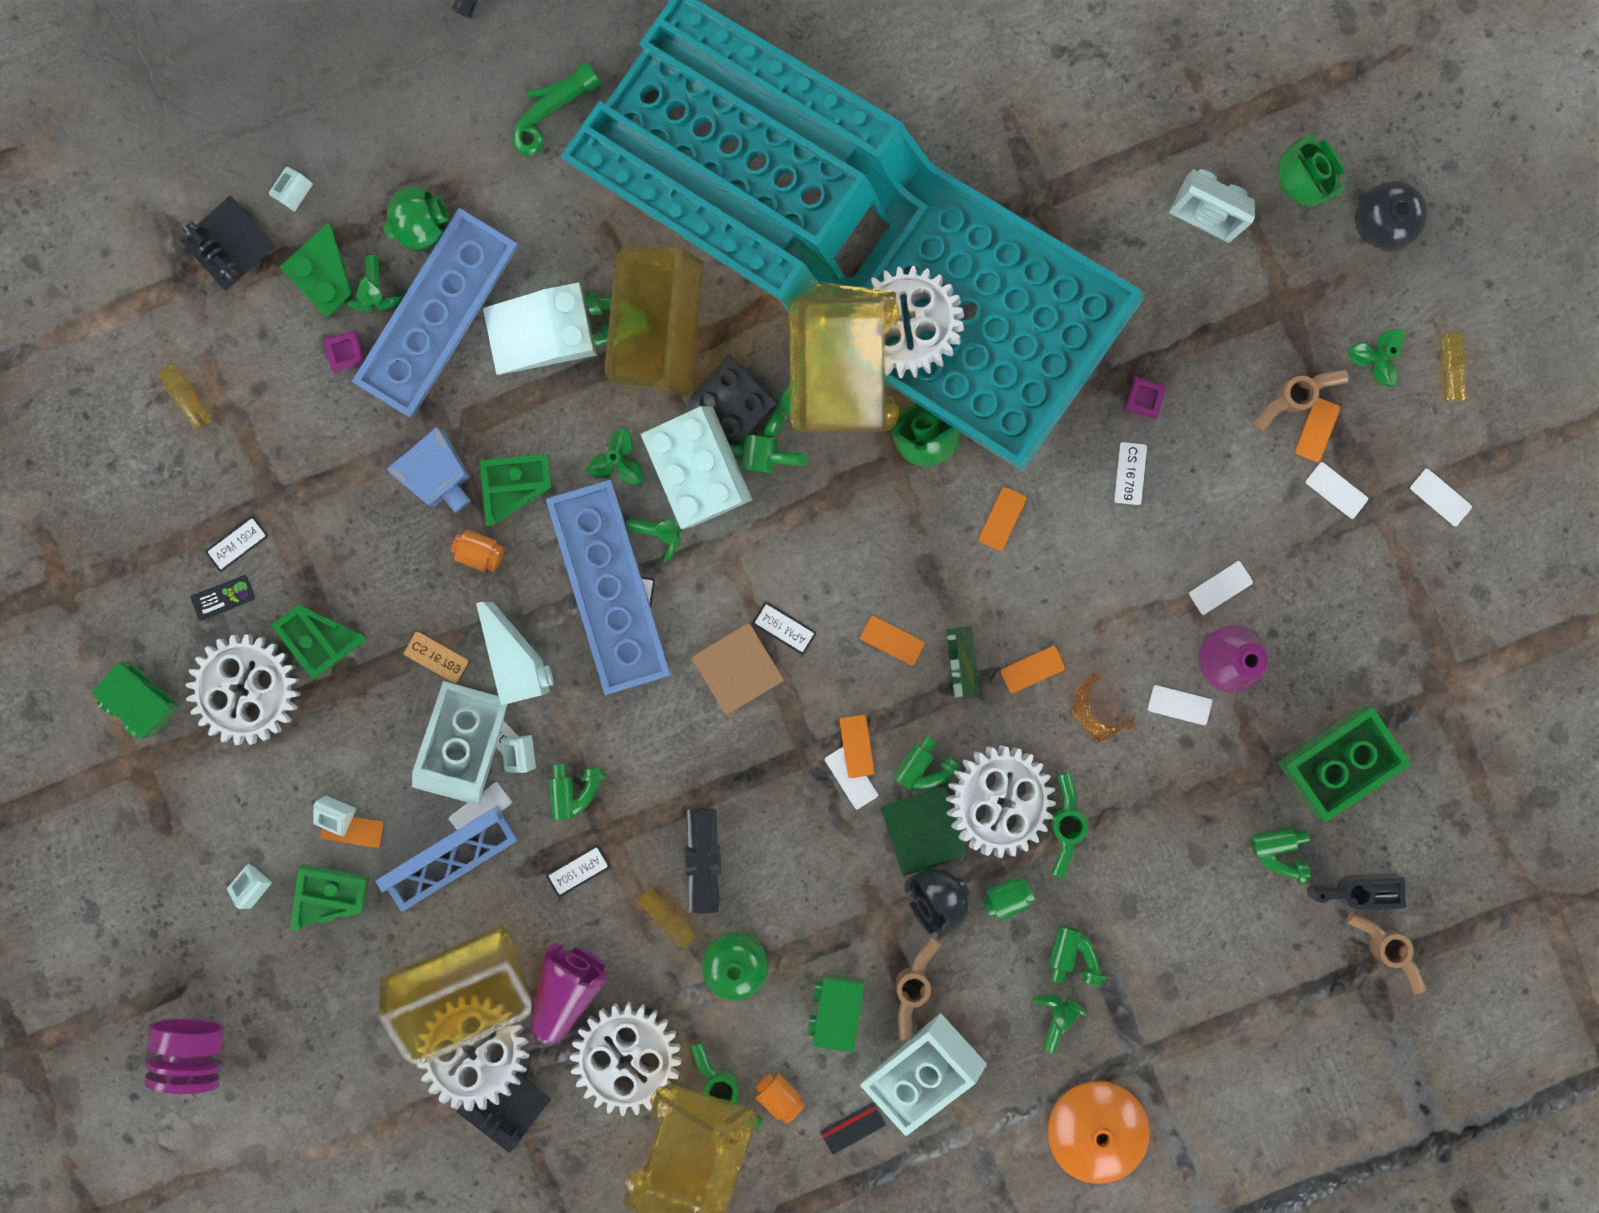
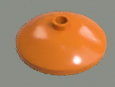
M1088 1081L1069 1089L1056 1102L1048 1120L1047 1136L1051 1152L1065 1172L1083 1182L1106 1184L1126 1177L1141 1163L1149 1145L1150 1128L1145 1110L1137 1098L1127 1089L1107 1081ZM1099 1134H1107L1108 1139L1105 1143L1100 1144L1096 1142Z

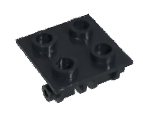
M231 195L197 225L194 222L185 225L183 228L185 236L180 239L181 243L225 291L276 247Z
M730 354L720 362L686 400L693 409L700 406H713L726 439L731 445H738L745 435L775 408L777 403Z
M497 1058L494 1063H497L501 1059ZM518 1072L514 1076L519 1079L520 1085L511 1082L507 1085L511 1092L510 1096L501 1092L498 1093L500 1104H493L487 1099L485 1110L479 1109L475 1102L473 1110L467 1111L464 1108L463 1102L456 1111L508 1153L516 1148L524 1134L551 1101L548 1095Z

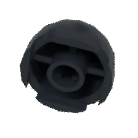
M1400 181L1381 183L1366 192L1355 212L1356 229L1362 240L1368 245L1372 244L1385 252L1400 250L1414 242L1425 228L1428 217L1426 202L1420 191L1410 184Z
M927 869L905 881L906 894L912 891L916 901L910 902L909 905L918 922L927 933L931 935L937 932L938 936L936 939L941 940L964 923L968 913L969 904L967 896H969V890L961 878L956 879L951 873L941 869Z

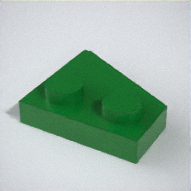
M327 223L282 264L280 268L320 312L330 319L353 297L350 282L346 277L345 265L342 255L339 253L334 228Z
M549 454L479 460L486 526H494L552 489Z
M297 605L271 624L272 628L313 680L367 641L363 635L316 614L301 605Z
M302 864L298 869L290 930L297 931L303 926L318 922L322 924L333 921L336 917H348L361 913L365 908L369 876Z

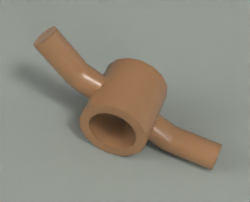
M1339 370L1323 373L1314 378L1297 376L1284 382L1278 389L1277 399L1266 406L1253 422V425L1263 432L1280 412L1285 410L1289 413H1298L1311 408L1317 402L1320 389L1348 383L1347 371ZM1292 385L1300 386L1305 392V400L1299 404L1291 398L1290 389Z
M1352 911L1347 918V923L1368 933L1372 937L1370 950L1373 956L1389 967L1401 968L1405 972L1414 994L1425 992L1427 990L1418 967L1412 961L1414 950L1410 940L1394 930L1382 929L1376 922ZM1396 939L1398 941V950L1393 956L1388 957L1385 953V947L1388 942Z
M933 937L929 938L916 955L913 966L902 970L896 978L895 987L898 998L901 1001L898 1011L900 1040L913 1039V1009L925 1004L931 994V987L925 970L928 962L941 946ZM907 980H921L924 985L921 987L918 995L910 996L906 991L902 990Z

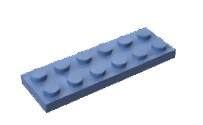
M459 208L352 382L412 419L519 245Z
M610 479L546 499L604 694H611L670 676L669 666L613 481Z

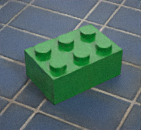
M1363 705L1277 762L1314 818L1325 823L1412 765L1375 709Z

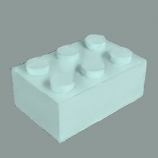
M700 406L641 434L681 529L694 527L752 501V497L713 406Z

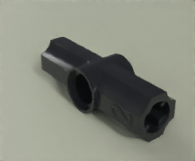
M688 809V845L685 847L686 876H689V913H716L719 911L718 876L721 875L720 845L717 844V809Z

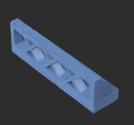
M496 806L380 877L375 882L381 892L388 890L400 911L403 912L517 842L518 838L499 807ZM498 822L508 838L498 845L483 842L486 828ZM480 833L478 841L470 839ZM462 843L477 846L474 860L469 863L454 860L457 846ZM482 847L490 849L480 856ZM451 851L450 858L441 857ZM434 860L448 864L445 878L440 881L426 878L428 865ZM453 865L461 867L455 872L451 873ZM422 868L421 876L413 875V873ZM405 878L419 881L416 896L408 901L404 900L395 885ZM424 883L432 884V886L422 891Z

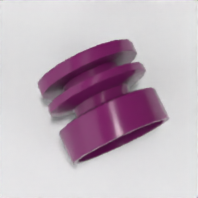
M177 1018L151 1023L149 1025L147 1048L149 1051L159 1054V1056L146 1060V1069L149 1072L144 1076L145 1087L154 1091L172 1094L204 1093L218 1088L220 1078L216 1072L221 1069V1063L219 1060L208 1056L222 1051L223 1025L207 1020Z

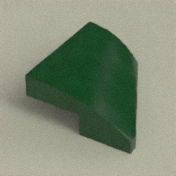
M972 625L946 629L954 697L980 693Z

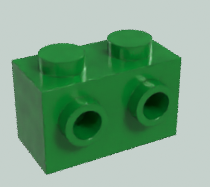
M130 661L118 662L91 692L98 699L96 702L98 707L111 716L115 714L124 722L122 725L123 729L135 738L154 737L180 707Z
M823 972L822 981H815L812 1001L818 1002L816 1015L809 1016L807 1035L813 1036V1047L854 1053L864 990L863 978Z

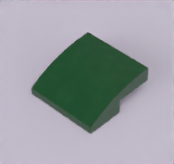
M945 786L880 807L902 876L967 856L964 842L958 838L960 830L951 827L956 821V817L947 815V812L953 808L951 802L946 801V798L949 796Z

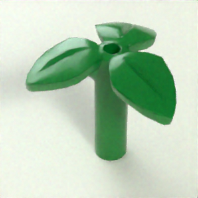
M368 255L365 257V277L361 280L357 289V300L359 301H347L346 305L354 310L365 313H372L373 308L384 312L398 307L404 296L388 299L382 297L379 286V257Z
M1393 329L1382 334L1377 340V351H1374L1365 342L1352 345L1348 350L1350 359L1360 367L1374 362L1375 366L1372 371L1374 379L1386 387H1395L1398 380L1397 368L1388 360L1400 354L1404 341V330Z
M621 427L610 438L609 447L611 451L607 455L598 454L594 456L585 466V472L595 478H607L616 467L622 482L638 485L643 481V470L637 461L624 460V457L633 450V440L629 431L625 427Z
M676 516L674 520H663L658 523L630 517L626 525L628 531L657 536L662 542L669 544L663 559L665 562H668L674 556L682 541L679 533L684 529L680 528Z
M1046 994L1036 996L1031 1000L1032 1003L1052 1007L1053 1017L1043 1045V1049L1048 1053L1056 1052L1061 1034L1074 1024L1077 1014L1084 1017L1089 1016V1013L1082 1005L1070 998L1064 1002L1058 995Z

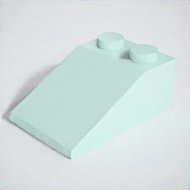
M1193 169L1186 177L1169 213L1230 243L1252 224L1255 218V200L1248 197V192L1236 185H1229L1228 187L1218 182L1217 177L1211 172Z
M579 282L544 289L483 308L496 375L597 355L592 338L588 309L584 299V290Z
M494 602L476 603L501 705L550 693L549 686L554 685L549 665H543V660Z
M443 681L412 772V787L479 805L508 704L501 705L499 696Z
M940 1013L913 1035V1039L904 1043L868 1076L860 1086L901 1132L907 1136L976 1084L987 1063Z

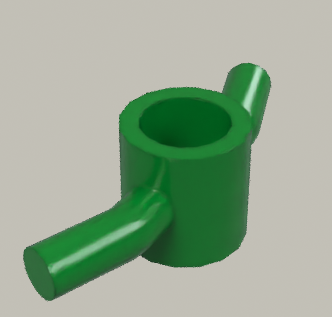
M745 435L743 446L729 444L735 459H741L740 470L772 475L775 464L803 467L808 462V457L805 453L777 450L778 440L772 438Z
M1070 772L1057 775L1064 801L1063 807L1056 810L1052 815L1054 816L1053 819H1050V829L1053 835L1061 840L1060 853L1051 874L1062 879L1073 857L1074 844L1082 841L1088 831L1087 820L1077 811V794ZM1066 816H1071L1072 819L1078 820L1077 830L1071 832L1070 835H1062L1059 831L1061 820Z
M703 1041L692 1044L690 1047L697 1068L706 1080L704 1097L707 1104L719 1111L729 1109L737 1119L758 1130L764 1118L744 1107L738 1100L739 1080L736 1075L730 1070H715L712 1067ZM726 1082L733 1092L726 1097H719L712 1092V1089H714L715 1083Z

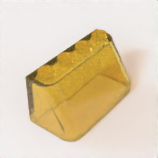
M631 245L623 248L617 254L605 359V373L611 382L620 386L672 396L691 397L704 261L684 248Z
M505 923L380 978L379 1019L403 1058L413 1064L426 1063L521 1021L529 1015L532 1008L531 995L515 943Z

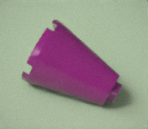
M1227 625L1215 630L1205 638L1199 650V666L1203 675L1211 686L1223 692L1239 693L1252 688L1261 680L1268 665L1267 651L1261 638L1252 630L1239 625Z
M558 943L550 945L544 952L530 1026L535 1038L543 1043L551 1044L561 1041L609 978V972L604 973L606 965L596 956L581 948L574 947L573 951L570 952L562 950L565 944Z

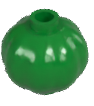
M406 187L391 197L387 207V221L383 222V227L391 241L397 240L405 248L414 251H426L434 248L446 230L445 222L449 221V214L443 200L438 195L433 197L425 189Z

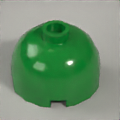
M1314 134L1304 136L1291 144L1278 162L1277 172L1281 191L1288 198L1303 206H1317L1341 195L1345 188V182L1340 185L1339 175L1345 171L1338 153L1325 139L1321 142L1313 139L1316 136Z
M918 404L904 409L893 421L892 436L898 452L905 460L916 466L930 467L947 461L955 454L961 441V432Z
M726 932L722 934V936L717 937L707 946L702 957V976L706 986L717 997L727 1001H742L754 996L763 987L768 976L769 958L764 947L754 936L744 932Z

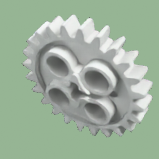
M915 266L911 267L909 275H904L902 268L897 267L895 277H891L887 271H884L885 281L879 282L877 279L872 278L871 281L874 289L872 291L867 288L861 289L865 300L854 301L856 309L860 312L850 314L852 322L856 323L850 329L853 336H858L854 340L856 348H863L861 351L862 358L866 360L872 357L871 364L873 369L878 368L883 363L884 373L887 376L893 368H896L899 378L904 376L906 369H910L913 377L916 378L918 368L923 367L930 374V363L934 361L942 367L943 360L941 355L945 354L951 357L954 355L950 344H960L961 342L960 336L955 332L964 331L963 322L959 321V319L964 317L963 308L957 307L960 304L959 296H951L953 293L952 285L947 284L942 287L943 279L940 274L933 280H930L929 269H926L919 276ZM902 294L907 295L914 343L913 350H908L907 337L904 329V316L900 299ZM921 298L930 300V303L923 308L914 306V303ZM886 304L896 306L890 313L880 312V309ZM926 330L935 332L934 337L929 340L918 338ZM891 336L901 338L899 343L894 346L884 344L885 340Z
M245 634L242 643L238 635H230L229 644L224 639L217 640L218 650L212 646L205 647L208 658H195L201 668L189 670V673L196 677V682L186 683V687L194 689L195 694L187 697L186 700L197 702L198 706L190 713H201L203 715L198 725L210 724L209 736L216 735L221 731V742L229 741L233 735L235 745H241L245 737L248 744L251 745L257 742V734L263 741L270 739L268 729L274 733L281 732L278 721L284 723L291 721L285 712L286 710L297 709V706L290 702V698L300 696V692L291 690V685L298 683L300 678H290L289 673L296 666L284 665L283 662L288 657L287 653L275 655L278 644H271L265 648L266 638L259 637L253 644L251 634ZM232 658L239 663L240 667L239 673L235 677L231 676L227 671V664ZM254 661L255 667L250 672V662ZM263 670L269 672L272 678L271 685L267 689L259 683V675ZM239 684H245L244 688L249 690L248 695L242 696V691L238 689ZM219 691H223L228 698L227 705L223 709L218 707L215 701L216 694ZM252 702L257 704L260 709V716L257 720L250 719L247 714V707ZM236 706H237V710H236L237 716H236V718H232V716H231L232 711H233V710L236 708Z
M1000 745L997 753L995 748L986 747V757L982 753L975 751V763L964 759L963 764L966 771H954L956 777L960 779L959 783H949L948 785L956 793L955 796L946 798V801L955 804V808L950 809L947 815L958 818L951 827L956 830L963 829L958 838L965 842L970 840L969 847L971 849L977 850L981 847V853L987 856L991 854L992 850L994 856L999 858L1003 857L1004 851L1008 855L1016 856V846L1021 850L1028 851L1027 840L1038 843L1037 830L1048 831L1047 827L1042 823L1043 820L1053 819L1054 817L1046 812L1047 807L1056 805V802L1047 799V795L1054 792L1055 788L1044 785L1051 776L1045 773L1039 774L1043 764L1039 762L1032 763L1033 755L1028 753L1022 755L1021 749L1013 747L1009 752L1007 746ZM991 772H994L996 781L991 788H987L986 778ZM1010 772L1011 777L1008 779L1007 774ZM1021 782H1024L1026 792L1022 797L1018 798L1016 793L1017 787ZM999 797L1005 799L1003 805L997 804ZM981 805H984L986 809L985 816L980 821H977L975 816L976 810ZM1011 815H1015L1016 824L1014 828L1008 831L1006 826L1007 820ZM994 824L995 829L991 830V826Z
M474 996L470 1006L466 999L460 998L458 1009L453 1004L448 1003L447 1015L438 1011L435 1012L439 1021L437 1025L429 1022L426 1023V1026L432 1032L430 1036L420 1035V1039L426 1042L427 1046L426 1048L418 1049L417 1053L425 1056L426 1060L417 1064V1068L428 1070L421 1078L423 1082H434L428 1090L429 1093L437 1094L442 1091L438 1101L445 1104L451 1099V1107L458 1109L462 1102H464V1108L467 1111H472L476 1102L479 1109L485 1110L487 1099L493 1104L498 1105L500 1104L498 1093L501 1092L507 1096L511 1095L507 1086L510 1082L520 1085L521 1082L514 1075L516 1071L526 1072L527 1070L519 1062L520 1059L529 1057L528 1053L520 1050V1047L529 1043V1040L518 1037L525 1028L521 1024L512 1026L517 1018L514 1013L504 1017L507 1010L506 1006L500 1004L494 1010L495 1001L488 998L482 1007L481 998ZM480 1020L482 1023L481 1032L476 1037L471 1038L468 1032L469 1026L474 1021ZM493 1031H496V1036L493 1039L488 1040L491 1033ZM454 1044L456 1054L452 1060L445 1062L443 1051L447 1046ZM502 1045L504 1049L502 1059L497 1063H492L490 1060L492 1049ZM471 1047L476 1048L475 1053L478 1057L475 1060L470 1059L469 1049ZM458 1067L455 1074L451 1076L450 1071ZM475 1069L478 1073L477 1082L471 1087H466L464 1082L465 1075L470 1070Z
M631 1002L627 1003L625 1011H620L617 1003H614L612 1014H608L604 1008H601L599 1010L600 1020L589 1016L587 1022L591 1029L583 1026L580 1027L578 1032L584 1039H574L572 1045L580 1051L573 1052L570 1056V1060L579 1062V1064L572 1068L571 1074L582 1075L576 1082V1087L585 1085L588 1087L584 1098L595 1095L597 1099L594 1107L597 1108L603 1102L608 1103L607 1113L609 1114L615 1106H619L621 1116L625 1115L627 1107H632L635 1115H638L640 1104H644L650 1111L653 1107V1097L661 1103L664 1101L665 1096L661 1089L670 1092L673 1090L674 1085L668 1078L678 1079L680 1072L672 1068V1066L681 1065L682 1058L673 1056V1054L680 1050L681 1045L670 1043L676 1036V1031H664L668 1024L667 1019L659 1023L655 1021L658 1011L655 1010L647 1016L644 1015L645 1005L643 1004L637 1012H633ZM624 1027L631 1028L636 1034V1039L631 1042L623 1041L619 1037L618 1031ZM605 1036H609L617 1048L607 1042ZM600 1050L605 1051L609 1054L611 1062L605 1065L598 1064L594 1060L593 1053ZM630 1053L633 1056L631 1064L628 1061L622 1064L619 1061L621 1054L627 1056ZM645 1053H653L658 1057L659 1064L655 1067H648L643 1064L641 1056ZM637 1071L646 1076L648 1080L646 1082L642 1081ZM620 1076H627L632 1079L634 1086L629 1090L621 1089L618 1087L616 1079Z

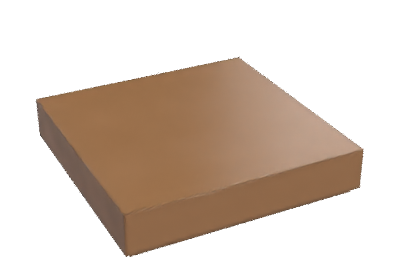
M749 622L691 657L726 716L784 681Z

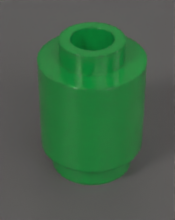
M1014 877L985 890L987 897L982 899L989 917L993 918L996 916L999 922L1029 909L1028 905L1035 902L1032 891L1024 877L1017 880Z

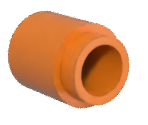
M468 529L465 530L463 535L460 533L456 535L451 547V552L455 553L454 560L456 562L485 573L487 570L496 572L505 547L498 545V541Z
M768 1072L755 1085V1089L758 1091L755 1098L778 1121L782 1119L786 1124L790 1123L805 1106V1103L800 1099L802 1095L779 1072L773 1076Z

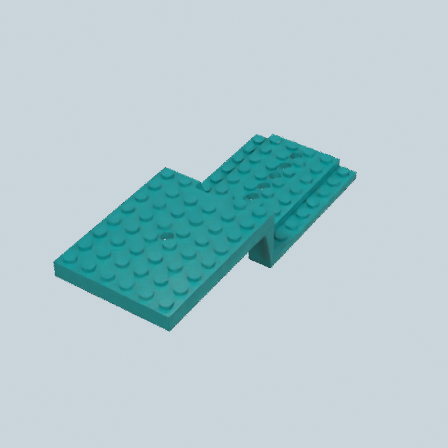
M670 0L639 43L643 50L606 104L601 101L597 103L560 157L576 170L777 298L803 331L814 338L818 337L828 341L837 353L1023 472L1143 301L1142 290L936 167L929 161L901 121L698 0ZM654 90L659 91V97L654 103H644L647 93ZM675 108H686L685 114L681 119L676 121L670 120V114ZM704 123L712 124V130L707 136H696V131L700 125ZM733 139L739 141V146L735 152L731 154L723 153V147L726 142ZM755 157H766V164L762 169L757 171L750 170V163ZM782 174H793V182L788 187L780 188L777 186V180ZM812 190L820 191L821 198L816 204L807 205L804 203V198L808 192ZM870 209L879 219L889 224V228L854 278H848L842 273L834 258L867 210ZM915 266L917 275L921 276L926 269H929L930 280H933L940 274L943 279L942 287L947 284L952 285L953 293L951 296L958 295L960 299L958 308H962L965 305H974L977 307V313L970 320L959 319V321L963 322L964 331L955 333L960 336L961 342L960 344H950L954 353L952 357L945 354L941 355L943 360L942 367L933 361L930 363V374L923 367L918 368L916 378L913 377L910 369H906L904 376L899 378L897 369L893 368L887 376L884 373L883 363L878 368L873 369L871 364L872 357L864 360L861 355L863 348L857 349L854 340L858 336L852 335L850 327L856 323L852 322L850 314L860 311L856 309L854 301L865 300L861 292L862 288H867L871 291L874 289L871 281L872 278L877 279L879 282L885 281L884 271H887L891 277H895L897 267H901L904 275H909L911 267ZM902 294L900 299L904 316L908 350H913L914 343L907 295ZM921 298L914 303V306L923 308L930 303V300ZM886 304L880 309V312L890 313L896 306ZM926 330L918 338L929 340L934 337L935 332ZM891 336L885 340L884 344L894 346L899 343L901 338Z

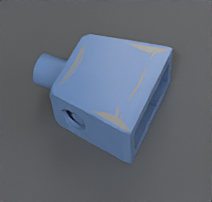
M438 427L387 468L390 474L429 506L435 507L444 500L455 513H458L471 502L470 498L460 488L470 478V474L445 432Z

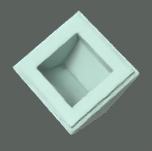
M285 167L269 191V195L295 212L313 183L299 172Z
M532 735L501 739L506 772L525 773L536 769Z
M325 795L317 800L313 806V824L344 837L356 808Z
M248 863L228 886L227 891L237 908L251 909L273 882Z

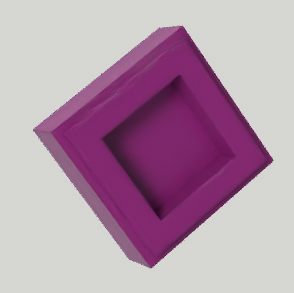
M354 330L323 339L333 373L362 366L366 358L358 331Z
M1134 376L1123 410L1154 420L1158 419L1167 386Z

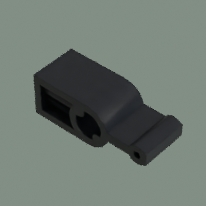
M1396 873L1348 875L1339 881L1337 887L1321 888L1317 885H1312L1307 888L1308 897L1320 903H1326L1332 899H1340L1341 902L1356 910L1406 908L1405 877ZM1355 886L1361 888V894L1357 899L1351 897V891Z

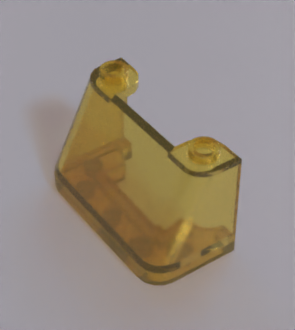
M819 282L793 300L789 312L790 398L793 430L805 433L882 432L890 430L897 423L899 407L895 405L892 397L884 396L885 333L892 328V325L897 324L900 314L899 306L896 304V292Z
M671 1083L658 1087L650 1099V1104L652 1105V1114L661 1119L646 1166L639 1171L634 1170L628 1176L625 1182L626 1193L622 1204L636 1213H726L758 1118L757 1113L744 1105Z

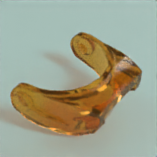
M1093 672L1080 686L1069 708V713L1074 715L1075 719L1090 734L1094 742H1100L1114 736L1124 728L1130 729L1136 724V719L1132 715L1119 726H1108L1094 716L1089 705V692L1093 684L1100 678V675Z

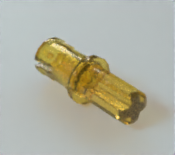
M1448 333L1442 337L1444 367H1440V371L1444 372L1445 402L1467 400L1465 370L1469 368L1468 365H1465L1463 335L1462 333Z
M168 365L157 373L158 378L174 400L172 402L173 406L180 408L194 431L202 428L195 414L200 416L205 425L213 420L197 398V390L190 388L175 365Z
M651 887L636 901V904L640 905L657 923L655 927L657 929L661 927L681 948L687 947L695 939L696 933L675 913L677 909L675 907L671 909Z

